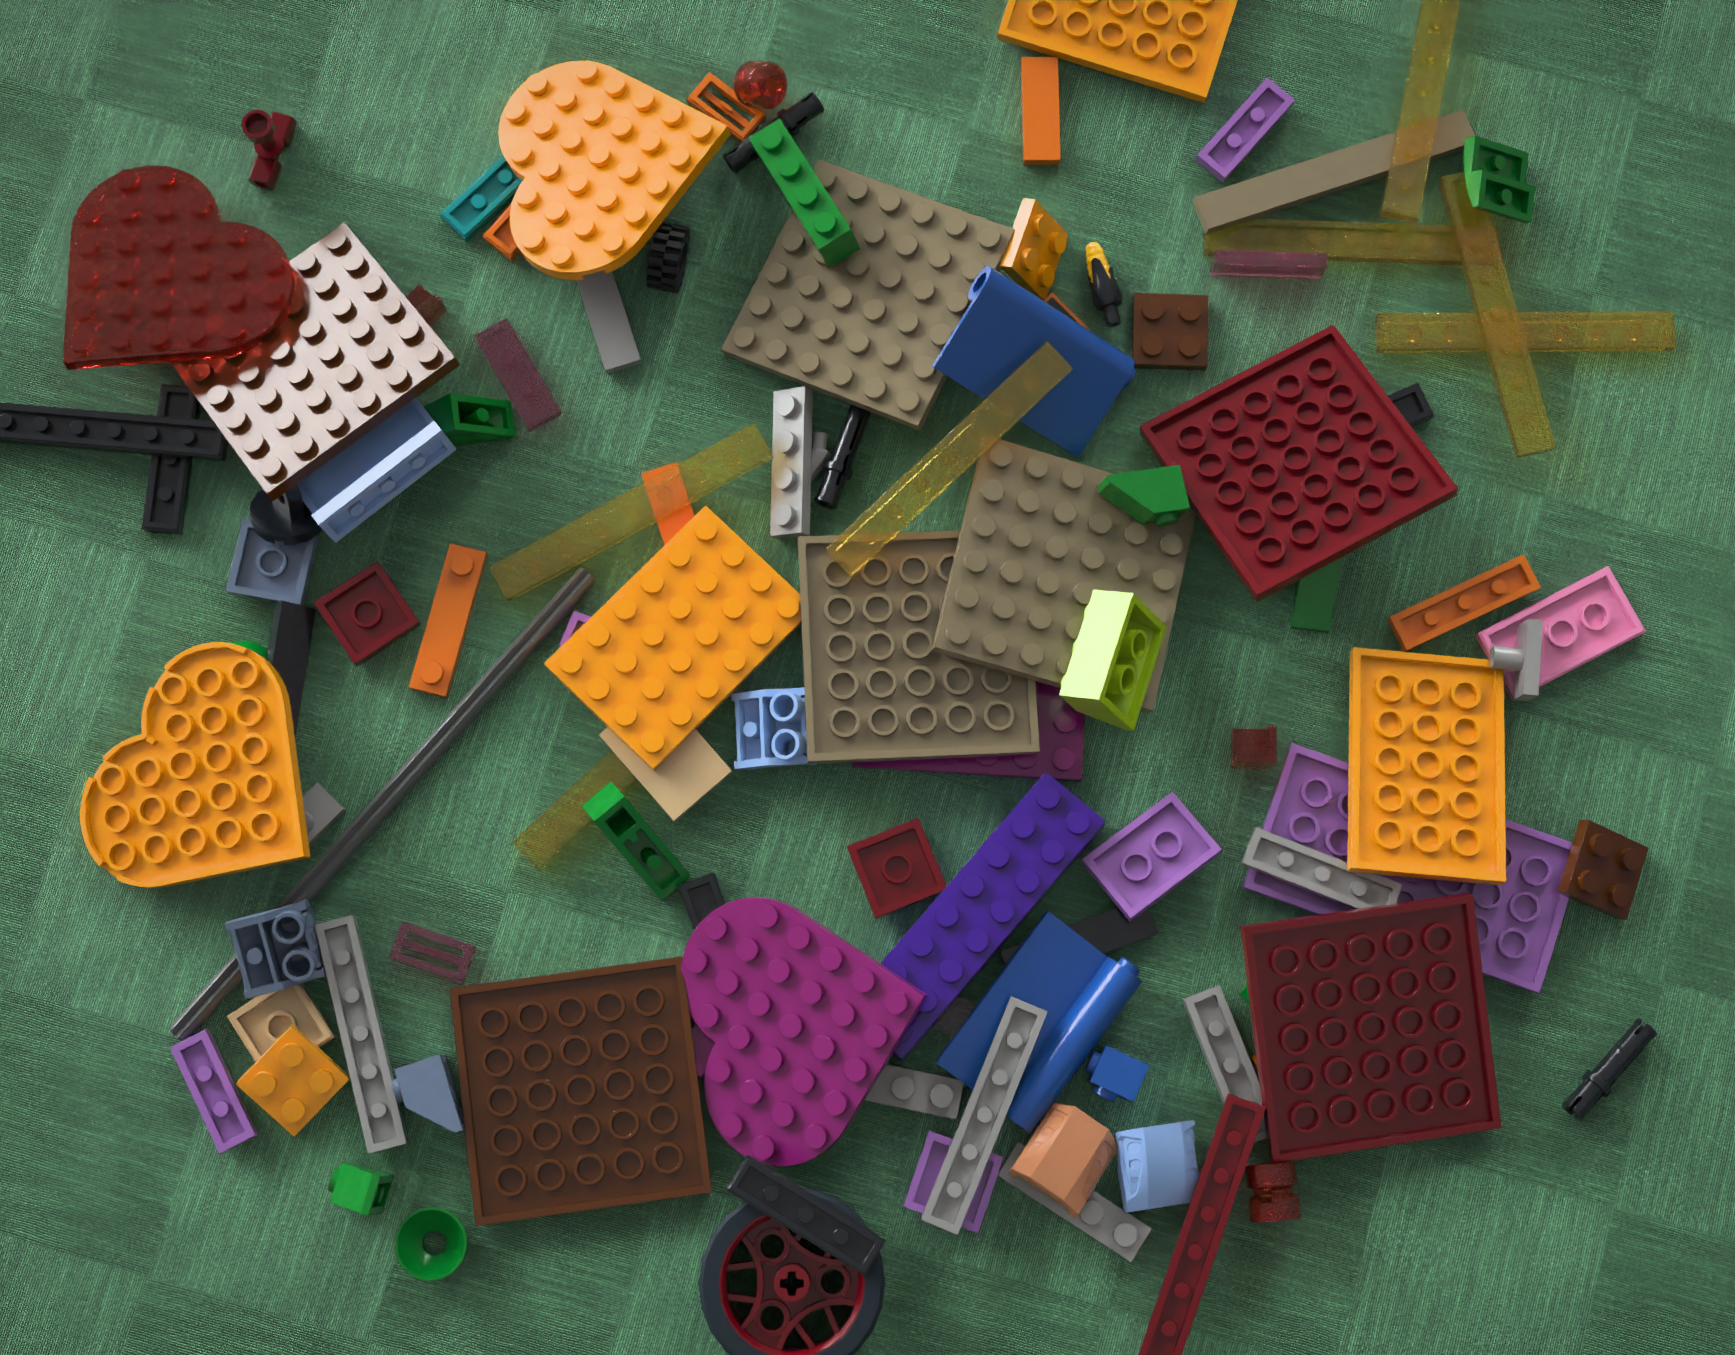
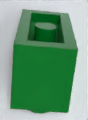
M449 393L424 406L425 410L455 446L506 440L515 437L511 401Z
M1180 465L1111 474L1097 486L1101 496L1141 524L1156 522L1157 527L1170 526L1178 523L1179 518L1190 509Z
M343 1162L340 1169H334L330 1178L328 1191L333 1192L330 1202L366 1216L382 1214L395 1175L352 1162Z

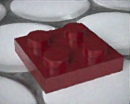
M378 561L314 602L357 667L421 625Z
M919 818L847 846L875 919L940 894L946 888Z

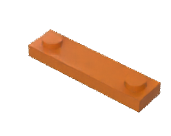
M452 543L449 544L409 684L411 690L448 699L487 562L488 554L486 552Z
M1523 554L1390 616L1387 622L1402 651L1407 652L1538 591L1541 586Z

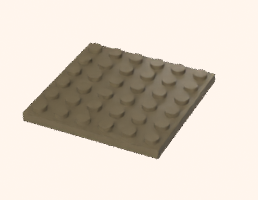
M818 159L813 171L851 228L860 250L828 268L793 211H791L721 350L725 356L921 431L948 377L933 368L932 365L971 304L972 300L969 299L968 294L977 275L987 266L1000 272L1001 267L999 265L1015 229Z
M985 435L982 439L931 651L1061 688L1062 678L1067 672L1072 657L1073 644L1078 638L1084 620V611L1090 602L1093 590L1134 593L1167 626L1140 710L1150 714L1154 711L1196 513L1190 506V509L1179 518V522L1166 527H1157L1156 522L1141 524L1099 494L1097 486L1108 475L1113 473Z
M960 530L798 537L808 764L1039 754L1036 684L1034 680L931 651Z

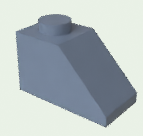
M439 1054L394 1069L397 1079L392 1080V1087L398 1102L404 1101L405 1108L454 1133L465 1132L463 1110L446 1055Z

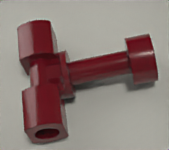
M262 110L249 111L243 117L241 122L242 130L247 138L254 143V149L258 154L248 178L252 185L270 191L274 190L282 167L278 162L279 155L284 147H289L297 125V121L293 117L274 111L270 117Z

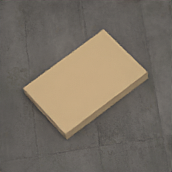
M608 727L599 734L674 822L732 773V770L696 729L655 771L649 768Z

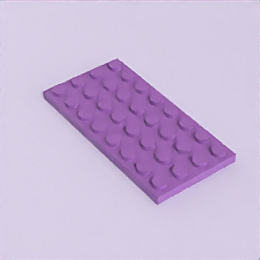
M1293 743L1290 744L1262 829L1347 862L1348 763ZM1505 819L1506 882L1502 886L1380 875L1403 884L1396 903L1466 893L1472 894L1483 975L1534 994L1540 993L1569 897L1557 891L1572 842ZM1248 868L1242 885V889L1314 915L1355 910Z

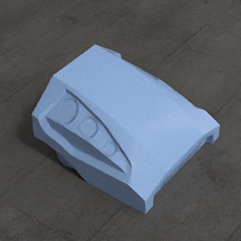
M804 687L764 689L731 694V701L735 702L737 761H734V769L752 770L791 765H817L808 764Z
M1194 1120L1115 1133L1118 1155V1179L1124 1213L1190 1203L1199 1178L1194 1145Z

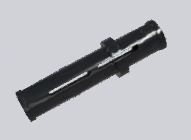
M811 91L787 110L782 108L777 112V117L752 135L780 118L790 135L794 137L800 133L799 129L823 113L825 111L817 96ZM749 137L722 155L726 164L735 174L758 159L748 139Z
M850 405L830 461H826L823 466L825 474L817 496L814 498L816 504L827 509H837L845 482L852 477L853 470L851 466L862 441L871 412Z
M1637 1018L1634 1024L1592 1071L1587 1070L1582 1075L1583 1082L1562 1103V1107L1568 1114L1572 1116L1575 1113L1574 1118L1578 1121H1583L1586 1114L1601 1097L1607 1098L1614 1082L1649 1042L1657 1036L1656 1031L1648 1023L1643 1027L1644 1021Z

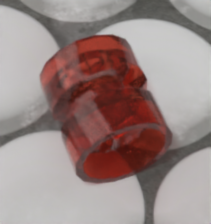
M1295 1161L1246 1165L1244 1171L1246 1188L1253 1191V1196L1248 1199L1250 1222H1271L1302 1218L1300 1197L1292 1189L1298 1184Z

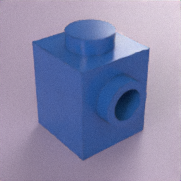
M1106 1045L1102 1047L1100 1052L1093 1050L1085 1068V1072L1090 1074L1087 1083L1095 1086L1092 1093L1106 1100L1115 1102L1116 1097H1119L1128 1102H1134L1150 1065Z

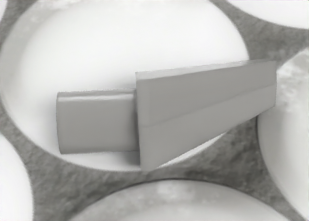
M823 432L813 433L811 483L823 469L825 462L829 461L832 453L826 450L828 434Z

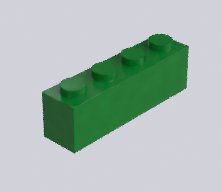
M779 118L750 136L748 139L758 158L827 267L831 268L860 250L851 228L781 119Z

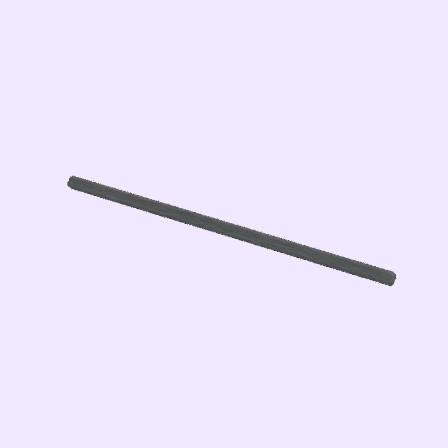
M579 568L275 909L300 902L304 899H307L310 904L595 584L594 577L587 570ZM236 953L170 1025V1031L178 1039L183 1041L191 1037L242 980Z

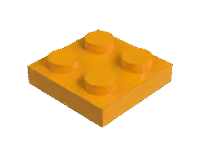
M1023 198L1012 228L1015 229V232L999 266L1018 285L1044 300L1047 297L1049 288L1054 283L1055 271L1061 254L1065 251L1068 234L1036 199Z
M292 1024L236 1082V1085L295 1137L348 1082L350 1075Z

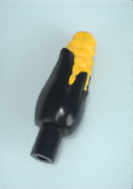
M1091 242L1085 248V257L1088 265L1087 270L1089 271L1087 278L1092 292V301L1097 310L1103 311L1107 327H1115L1121 324L1117 307L1122 304V292L1117 284V279L1114 277L1113 267H1110L1107 262L1104 250L1099 243Z

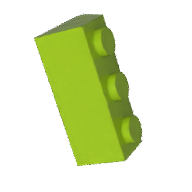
M1093 590L1090 602L1084 611V620L1078 638L1073 644L1072 657L1067 672L1061 681L1059 696L1080 713L1124 730L1134 731L1167 626L1134 593Z

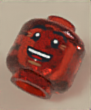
M747 61L739 67L733 81L737 99L744 106L754 109H774L782 103L788 89L784 70L778 64L771 61Z

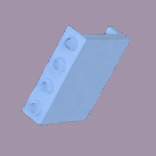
M415 398L297 485L301 492L302 500L312 512L311 516L336 543L457 449L417 398Z

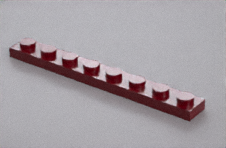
M1227 1093L1138 1355H1182L1266 1109L1265 1106Z

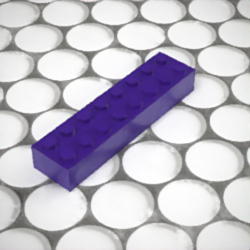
M1047 772L1040 777L881 962L882 965L928 994L893 1053L903 1063L1104 829L1105 820Z

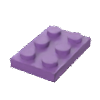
M1171 792L1082 859V865L1129 922H1131L1218 857L1222 849L1178 797Z

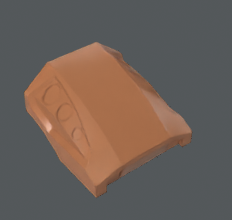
M1053 1103L1018 1156L1009 1174L1013 1177L1018 1175L1069 1210L1068 1215L1075 1219L1116 1154L1117 1142L1108 1128L1077 1107Z

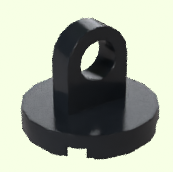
M295 485L275 501H272L262 489L250 503L251 524L255 533L265 541L275 544L274 540L284 541L285 545H297L311 540L322 531V528L311 516L312 512L302 500L298 485Z

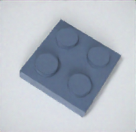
M242 519L226 592L230 595L268 602L286 601L304 606L320 535L318 534L311 540L297 545H285L284 541L274 540V544L265 541L255 533L251 520Z

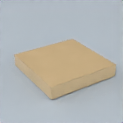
M303 983L284 990L256 996L227 1016L255 1062L292 1024L320 1049L337 1038Z

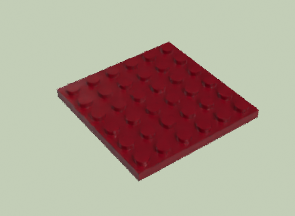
M1334 325L1140 425L1141 436L1162 466L1180 465L1189 505L1257 602L1457 496L1458 487Z
M1466 893L1240 926L1262 1106L1266 1107L1264 1123L1269 1160L1272 1163L1502 1128L1472 894Z

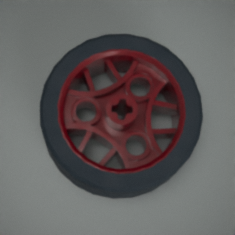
M803 1188L869 1229L859 1214L839 1198L817 1189ZM743 1202L724 1218L712 1234L702 1257L699 1277L701 1308L711 1333L729 1355H854L873 1332L883 1306L885 1276L881 1253H878L866 1276L837 1258L830 1257V1254L826 1251L824 1255L810 1250L799 1241L801 1239L800 1235L796 1234L794 1236L790 1229L747 1202ZM775 1234L783 1240L784 1250L779 1256L770 1257L763 1252L761 1245L765 1236ZM742 1240L753 1260L730 1263L737 1245ZM756 1267L758 1282L756 1295L730 1292L728 1282L729 1271ZM828 1270H838L844 1276L845 1282L839 1291L830 1292L822 1286L821 1277ZM790 1271L796 1272L797 1279H803L804 1283L798 1284L795 1291L790 1290L788 1283L782 1282V1279L788 1277ZM732 1301L754 1303L744 1321L737 1314ZM831 1305L853 1306L851 1312L839 1327ZM768 1306H776L784 1314V1322L777 1328L767 1327L762 1321V1311ZM824 1307L833 1332L826 1338L815 1342L800 1320L809 1313ZM794 1327L807 1345L793 1347L786 1346L784 1343Z

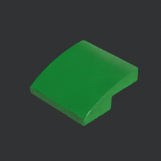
M1478 136L1465 138L1464 175L1472 207L1525 224L1532 223L1535 186L1525 183L1529 153Z

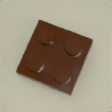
M1134 293L1132 304V358L1135 361L1134 368L1205 371L1208 362V295Z
M1579 820L1557 892L1615 919L1627 920L1649 848L1593 821Z

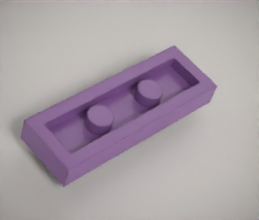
M1267 77L1197 154L1195 161L1224 183L1293 106L1295 99Z
M205 1029L170 1047L219 1154H224L258 1136L259 1134L210 1030Z

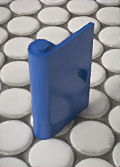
M987 266L973 281L968 294L972 302L932 367L1079 457L1122 388L1127 387L1133 380L1136 373L1134 368L1135 361L1000 272Z
M1046 910L935 1062L973 1090L1010 997L1012 996L1048 1011L1006 1114L1007 1117L1031 1134L1142 983L1136 977L1140 970L1123 957L1118 962L1107 957Z

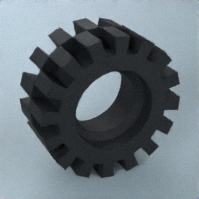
M662 222L654 232L653 243H651L650 247L651 252L648 257L647 288L676 294L680 291L682 278H684L685 265H687L690 227Z

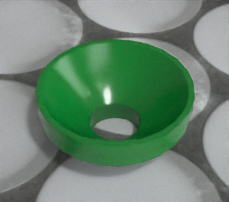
M440 1207L418 1209L405 1218L397 1230L394 1246L396 1258L405 1272L422 1281L444 1279L453 1274L465 1259L468 1250L466 1229L462 1221L447 1209ZM431 1231H439L446 1237V1248L439 1255L428 1253L424 1247V1239Z

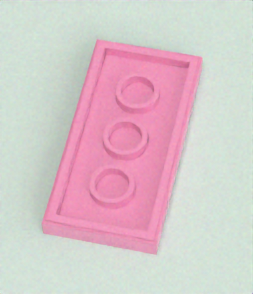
M1607 566L1477 633L1475 638L1489 660L1492 646L1517 648L1518 626L1525 620H1543L1539 687L1642 635L1646 630L1611 569ZM1504 670V689L1511 701H1513L1515 671Z

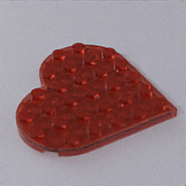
M142 166L124 169L95 187L83 200L74 216L70 237L63 363L67 370L214 359L246 352L263 343L262 338L276 325L281 326L290 312L295 296V277L288 257L278 242L264 231L247 224L222 222L221 213L211 192L193 175L168 166Z

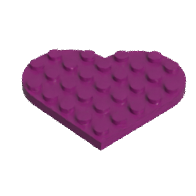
M752 897L731 901L718 907L707 915L692 933L686 945L681 965V971L686 983L689 1013L698 1027L707 1037L715 1042L705 1069L704 1092L709 1114L718 1132L740 1154L745 1157L748 1154L766 1165H797L825 1153L840 1140L850 1126L928 994L789 903L773 898Z

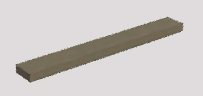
M1464 110L1196 196L1192 204L1205 234H1210L1463 151L1465 138L1475 136Z

